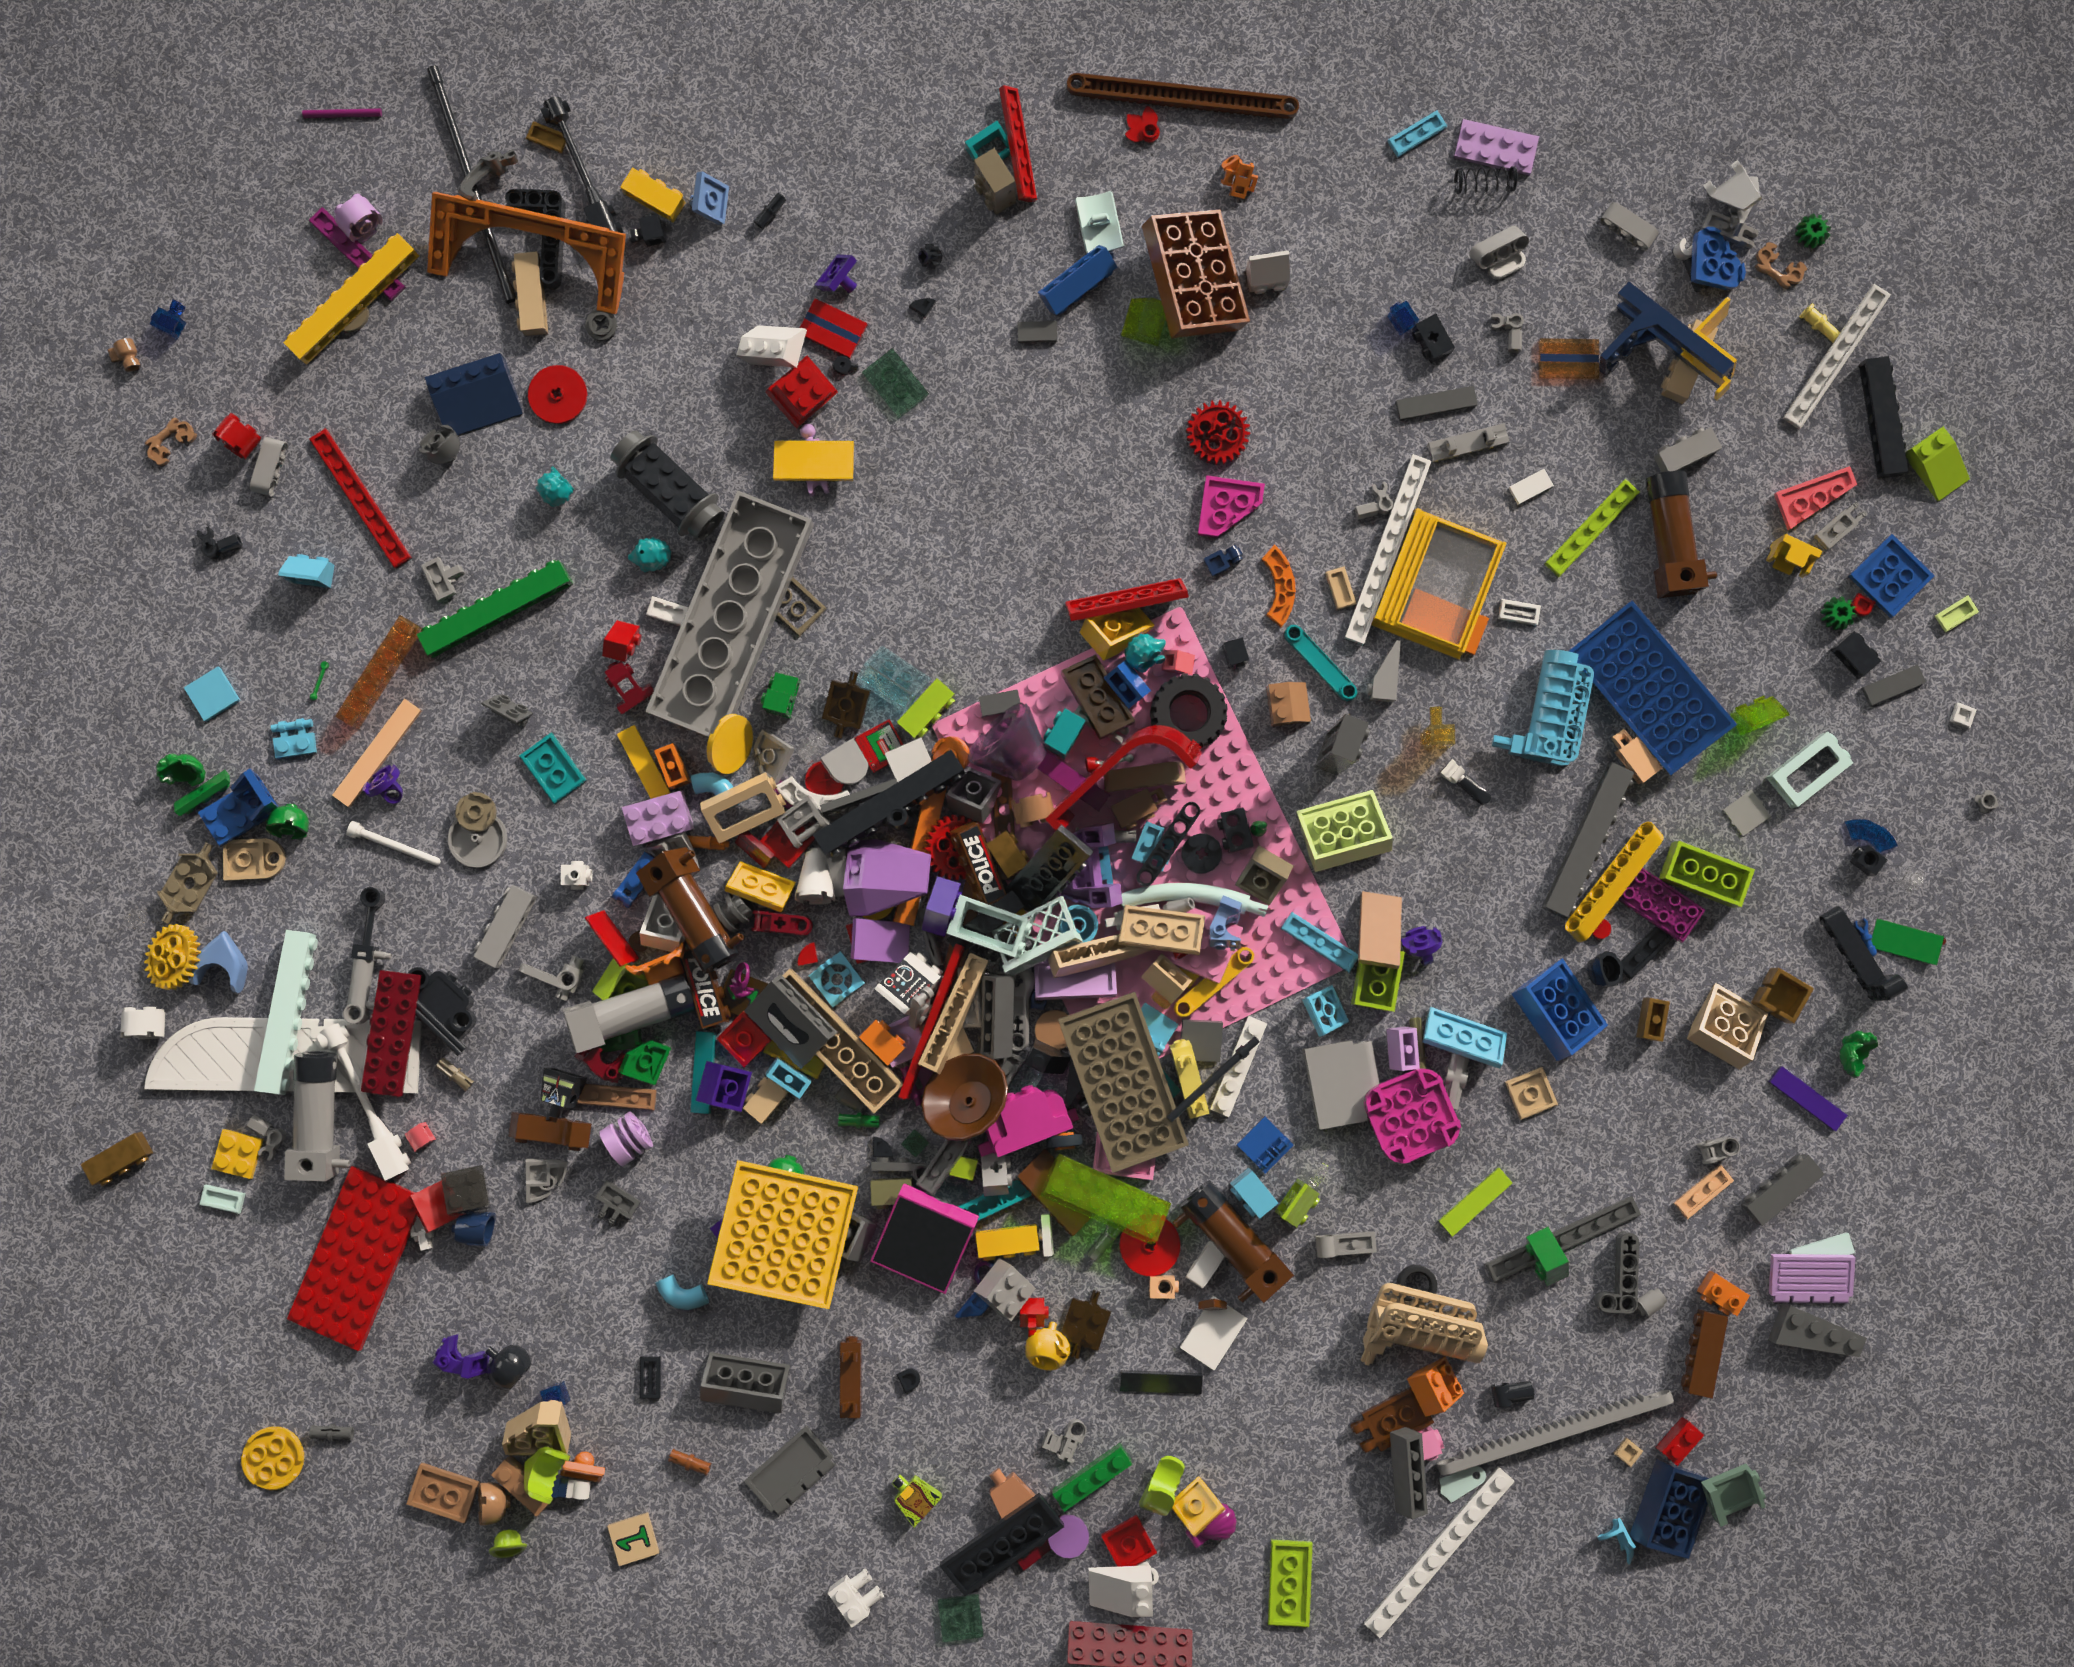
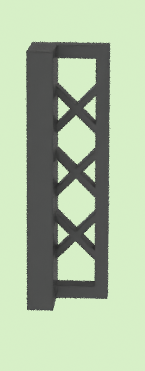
M895 778L821 804L823 816L830 824L829 814L836 812L844 816L850 807L860 806L861 803L870 800L896 784L897 779Z

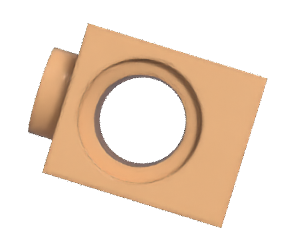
M1174 1275L1149 1276L1150 1298L1175 1299V1293L1179 1292V1282L1175 1281ZM1161 1282L1169 1283L1170 1286L1167 1291L1162 1292L1158 1289Z

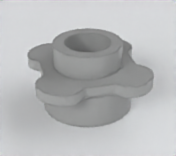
M1986 790L1984 794L1974 797V801L1978 803L1979 810L1982 813H1987L1989 809L1998 807L1997 797L1991 790Z

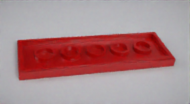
M1178 578L1066 601L1065 605L1070 621H1076L1189 598L1182 579Z

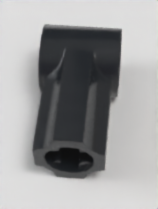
M1531 1381L1512 1384L1504 1382L1498 1386H1495V1384L1491 1385L1494 1406L1497 1408L1508 1407L1515 1402L1534 1399L1535 1394Z

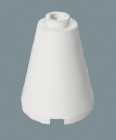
M811 848L805 855L795 893V900L799 903H803V900H808L811 905L829 904L831 899L835 901V892L826 856L821 848Z

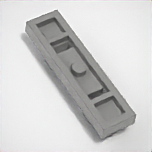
M1505 423L1429 442L1428 448L1434 463L1508 444L1510 441ZM1483 434H1486L1487 436L1486 443L1484 441Z

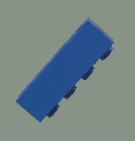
M1098 245L1037 293L1051 313L1055 315L1062 314L1067 310V306L1079 301L1085 292L1097 287L1099 281L1111 276L1113 270L1118 266L1107 248Z

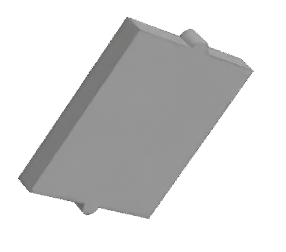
M1752 790L1723 809L1731 820V825L1737 828L1742 837L1771 817L1762 805L1763 801H1760Z

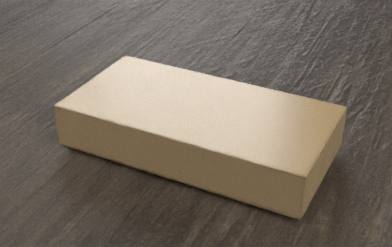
M1345 566L1325 572L1336 609L1340 610L1356 605L1357 603Z

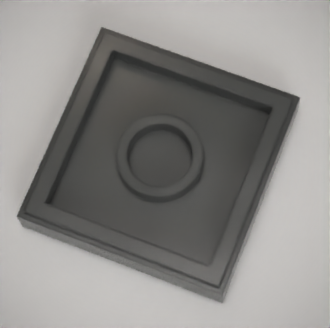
M1182 1019L1181 1039L1190 1041L1195 1060L1220 1062L1223 1022Z

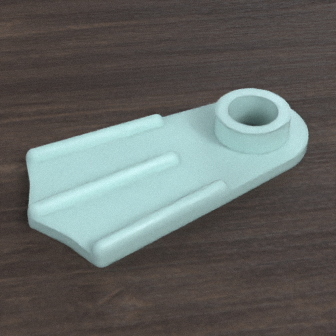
M1474 1466L1439 1479L1440 1493L1452 1503L1482 1484L1486 1479V1473L1483 1468ZM1474 1472H1479V1473H1480L1479 1478H1477V1479L1473 1478V1477H1472L1473 1473H1474Z

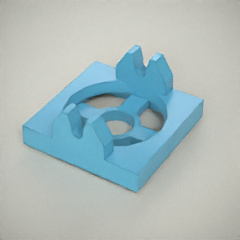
M841 951L809 975L810 979L833 1008L865 984ZM840 964L845 966L846 969L842 972H835L831 965ZM826 970L830 977L829 982L823 986L822 976ZM851 973L852 983L850 988H847L844 984L845 977ZM834 974H840L843 977L840 985L832 983L831 978ZM832 987H839L843 993L835 995L829 993L828 990Z
M1333 985L1302 999L1319 1037L1349 1022ZM1317 998L1319 999L1321 1004L1320 1011L1318 1012L1315 1008V1002ZM1325 1005L1329 1006L1331 1010L1330 1015L1326 1014L1324 1010ZM1320 1017L1327 1018L1330 1025L1323 1024Z

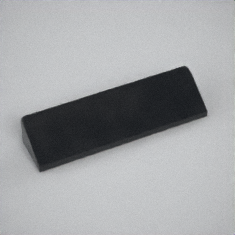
M1120 1370V1391L1202 1394V1373Z

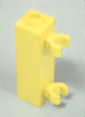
M1180 1039L1174 1041V1044L1169 1046L1183 1099L1185 1100L1202 1083L1192 1045L1189 1040ZM1205 1094L1201 1095L1186 1109L1190 1119L1210 1114Z

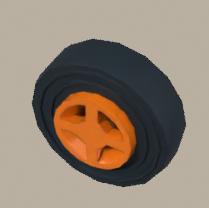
M1074 1132L1059 1133L1046 1139L1047 1148H1055V1150L1074 1149L1075 1146L1082 1145L1083 1143L1082 1135L1074 1134Z

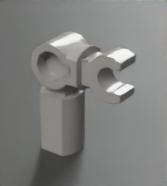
M1518 313L1506 315V317L1500 314H1493L1492 319H1497L1499 324H1492L1491 329L1499 330L1502 327L1510 329L1508 332V352L1520 353L1522 351V331L1520 329L1524 322L1523 316Z
M1385 481L1382 483L1383 490H1378L1376 484L1372 485V492L1377 496V503L1371 502L1355 506L1354 510L1357 520L1375 516L1378 513L1382 515L1390 513L1393 508V501L1390 499L1389 494H1386L1388 486Z
M254 1115L246 1126L263 1137L267 1136L266 1146L260 1148L258 1155H263L266 1150L269 1152L267 1160L270 1161L276 1155L275 1149H278L286 1139V1132L282 1128L274 1129L272 1124Z

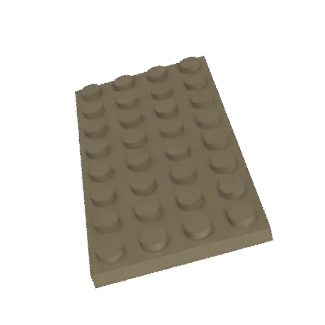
M1135 992L1058 1019L1112 1173L1189 1145L1180 1118L1177 1117L1172 1123L1166 1118L1176 1106Z

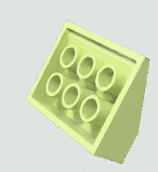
M1373 790L1296 811L1315 872L1392 851L1393 838Z

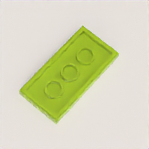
M1271 1539L1268 1625L1309 1627L1313 1546L1311 1541Z

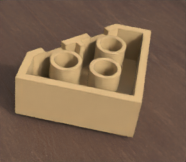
M556 1400L540 1402L508 1421L502 1442L505 1455H533L544 1446L568 1454L571 1430L562 1402Z

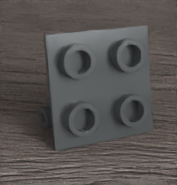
M498 694L481 703L483 706L491 709L493 713L502 716V718H507L508 721L519 727H525L528 722L525 718L533 714L528 711L526 706L510 701L511 699L503 694Z

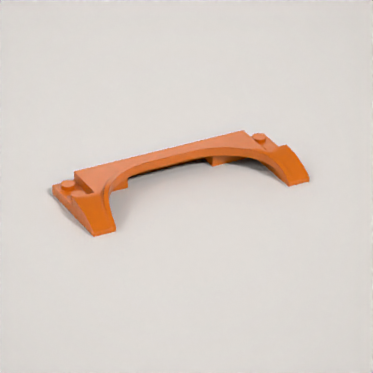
M439 192L432 193L428 273L447 276L450 266L461 247L470 237L483 229L491 227L518 229L559 239L577 250L588 262L595 275L598 285L597 310L617 314L624 280L622 268L626 234L611 231L605 227L478 199L472 201L460 195L452 196Z

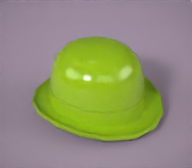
M503 1530L495 1536L494 1546L489 1549V1554L496 1558L513 1557L522 1553L527 1548V1544L522 1543L521 1536L516 1530Z

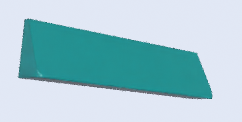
M696 1031L690 1111L692 1113L711 1114V1105L696 1101L706 1061H715L717 1032Z

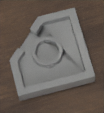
M765 729L761 730L754 745L755 755H758L760 766H758L759 773L763 774L766 772L769 778L773 777L775 783L779 784L795 748Z

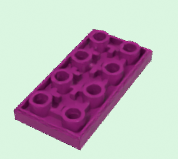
M1644 868L1640 870L1618 899L1619 902L1680 943L1684 942L1705 912L1704 908Z

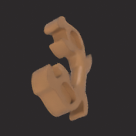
M1768 242L1756 254L1759 262L1755 266L1757 271L1769 275L1785 289H1788L1791 286L1790 284H1798L1803 279L1804 272L1807 270L1805 264L1799 262L1797 268H1795L1792 262L1785 270L1787 275L1779 273L1769 263L1774 262L1779 256V253L1774 254L1772 250L1777 248V245Z
M173 418L160 433L149 438L145 442V445L150 446L147 451L148 457L159 466L168 464L169 460L164 458V456L171 453L169 449L161 446V443L170 434L177 432L175 437L179 442L184 443V438H187L189 443L194 442L197 434L194 433L192 426L188 422H178L177 418Z

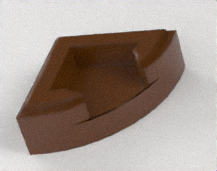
M1209 1299L1198 1302V1310L1213 1311L1227 1309V1302L1223 1300Z

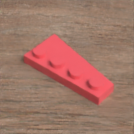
M1849 466L1776 492L1774 496L1787 530H1790L1856 486L1857 483Z

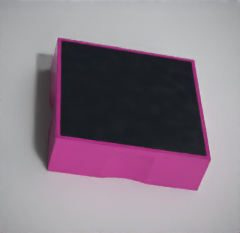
M903 1184L871 1262L946 1294L979 1216L955 1205L941 1202L930 1194Z

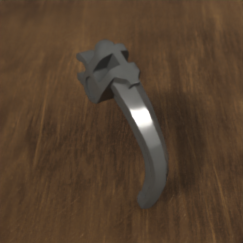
M510 150L503 155L500 152H488V156L482 157L462 181L459 187L460 195L476 201L478 198L472 191L473 186L488 172L494 176H500L507 171L506 166L518 163L514 150Z

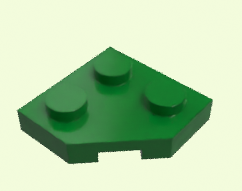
M650 1040L627 1052L618 1072L656 1085L671 1047Z

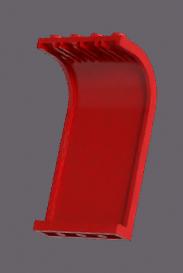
M1154 725L1140 729L1130 736L1067 795L1045 820L1055 830L1061 824L1066 828L1075 817L1068 808L1129 751L1139 745L1155 743L1166 746L1174 751L1190 769L1197 764L1202 754L1200 751L1202 748L1194 739L1190 741L1182 732L1172 727Z

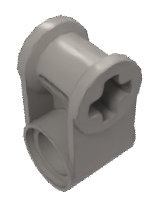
M1727 1136L1696 1144L1697 1148L1701 1150L1703 1164L1720 1161L1721 1159L1734 1156L1740 1151L1739 1142ZM1727 1141L1732 1143V1148L1729 1151H1726L1724 1148Z

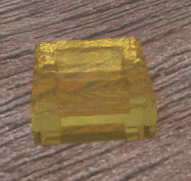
M1156 991L1150 996L1164 1010H1167L1171 1005Z

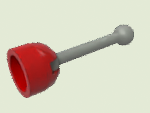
M1129 754L1126 757H1123L1119 762H1132L1134 760L1133 755ZM1096 757L1085 758L1087 773H1092L1104 761H1099Z

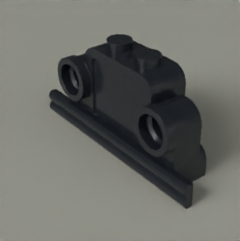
M422 967L412 968L408 972L409 974L421 975L415 1016L454 1054L459 1056L467 1048L461 1040L475 1026L477 1021L476 1015L469 1010L474 1004V999L470 995L472 991L464 984L461 986L456 981L458 977L451 971H435L432 973L430 970Z

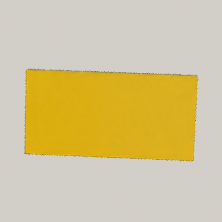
M774 441V481H853L854 441Z

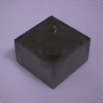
M483 1165L441 1174L447 1214L450 1217L491 1208Z

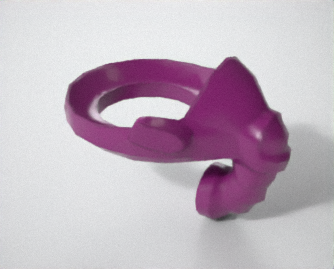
M745 962L737 966L734 978L731 979L732 985H730V990L739 999L747 997L754 991V988L746 987L749 982L750 968ZM745 968L746 977L744 981L741 982V973L742 970Z

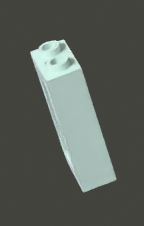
M1825 732L1816 737L1766 778L1792 809L1799 807L1853 764L1850 759V754L1839 746L1837 738L1833 734ZM1826 746L1838 760L1837 763L1799 793L1795 792L1787 782V777Z
M962 895L959 896L955 907V916L949 924L947 934L1018 958L1019 954H1023L1026 947L1024 943L1025 937L1030 935L1033 924H1030L1031 919ZM972 909L1017 925L1019 931L1015 942L1010 945L963 928L962 924L966 912Z

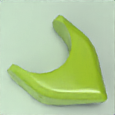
M546 1446L538 1449L524 1463V1490L526 1494L535 1500L551 1504L553 1500L551 1496L553 1493L552 1487H554L556 1475L559 1474L558 1470L561 1469V1465H564L565 1461H569L570 1455Z
M1164 1456L1160 1459L1139 1500V1506L1142 1509L1161 1516L1168 1515L1174 1505L1175 1492L1185 1469L1184 1463L1173 1456Z

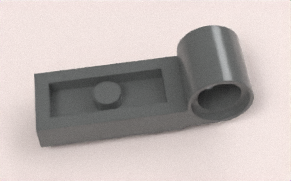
M876 1157V1161L871 1162V1170L913 1171V1177L916 1181L920 1179L917 1170L920 1167H928L926 1163L909 1162V1158H897V1161H888V1157Z

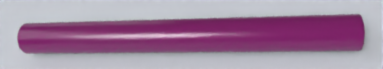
M382 109L302 110L303 118L382 117Z

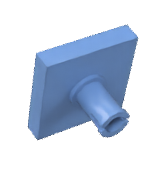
M703 171L697 172L694 195L690 196V199L693 200H689L692 211L716 224H725L729 186Z

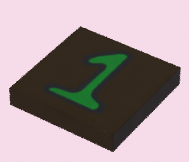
M731 969L723 987L725 998L722 999L724 1005L728 1006L731 1013L740 1015L769 983L750 976L746 987L754 988V991L747 997L736 998L730 990V985H732L731 979L734 978L736 970ZM741 973V982H743L746 977V974Z

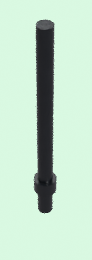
M1254 1036L1244 1046L1241 1045L1227 1062L1168 1114L1166 1118L1172 1123L1235 1064L1241 1059L1244 1060L1250 1054L1249 1052L1260 1043L1258 1038Z

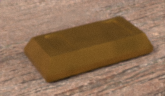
M534 121L526 136V140L559 153L563 152L566 145L560 131Z

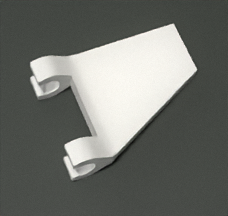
M1737 160L1731 164L1736 172L1733 177L1718 188L1711 181H1708L1703 186L1712 199L1745 212L1759 202L1762 197L1743 165Z

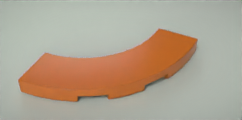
M1273 545L1261 559L1270 570L1275 583L1274 602L1266 616L1282 628L1293 608L1296 592L1295 579L1287 558L1276 545Z

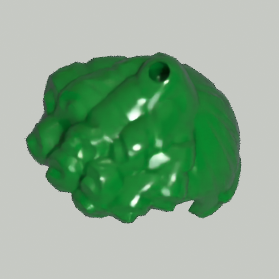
M168 754L160 759L156 766L157 777H159L161 783L166 782L172 785L175 782H188L191 786H196L205 779L206 772L203 764L189 754Z
M1856 1031L1849 1036H1845L1842 1040L1843 1046L1840 1049L1839 1055L1840 1062L1846 1073L1853 1078L1860 1076L1861 1072L1865 1069L1863 1060L1869 1056L1870 1051L1878 1047L1877 1037L1870 1032Z

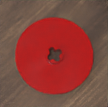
M552 365L540 370L533 377L528 388V401L534 413L542 420L553 424L567 423L575 419L583 411L587 402L588 393L583 378L572 368L563 365ZM560 390L562 396H557L555 399L553 392H558Z
M1145 1214L1131 1220L1123 1229L1119 1243L1120 1253L1124 1262L1132 1271L1144 1276H1157L1167 1272L1177 1261L1180 1253V1238L1176 1228L1167 1219L1159 1215ZM1148 1239L1151 1242H1155L1154 1250L1152 1251L1145 1248L1146 1240Z

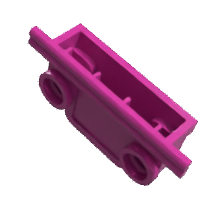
M1032 1085L1026 1086L1021 1089V1092L1015 1094L1007 1093L1003 1111L997 1121L986 1130L989 1141L977 1146L981 1157L991 1153L1000 1157L1073 1128L1072 1122L1079 1120L1075 1108L1066 1110L1063 1098L1056 1091L1047 1089L1042 1092Z

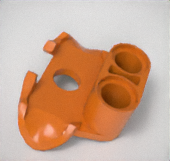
M681 942L679 947H676L673 952L640 966L626 965L625 968L630 973L638 976L644 972L648 985L684 974L685 971L680 958L684 956L685 944Z

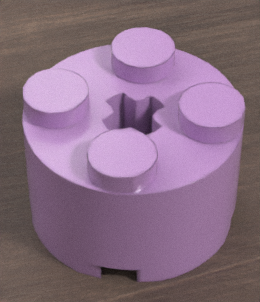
M360 194L353 195L350 200L344 204H339L334 209L336 213L335 223L352 242H355V240H358L360 243L367 241L377 232L375 228L378 224L382 225L383 222L380 213Z

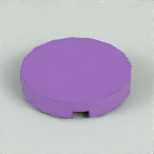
M1063 1515L1060 1519L1064 1522V1528L1048 1538L1051 1549L1057 1555L1063 1558H1074L1085 1551L1089 1543V1531L1081 1518L1074 1515Z

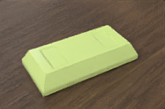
M1968 595L1935 615V618L1946 633L1979 611Z

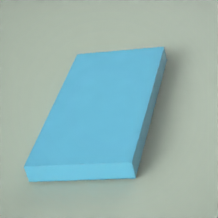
M1430 1007L1423 1043L1500 1069L1503 1063L1507 1033Z

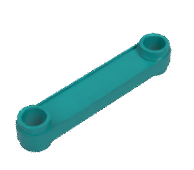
M1298 625L1287 627L1284 633L1286 641L1343 701L1353 700L1357 696V688L1301 627ZM1289 630H1296L1299 635L1298 638H1291L1288 633ZM1345 687L1352 689L1353 695L1351 697L1344 695L1343 689Z

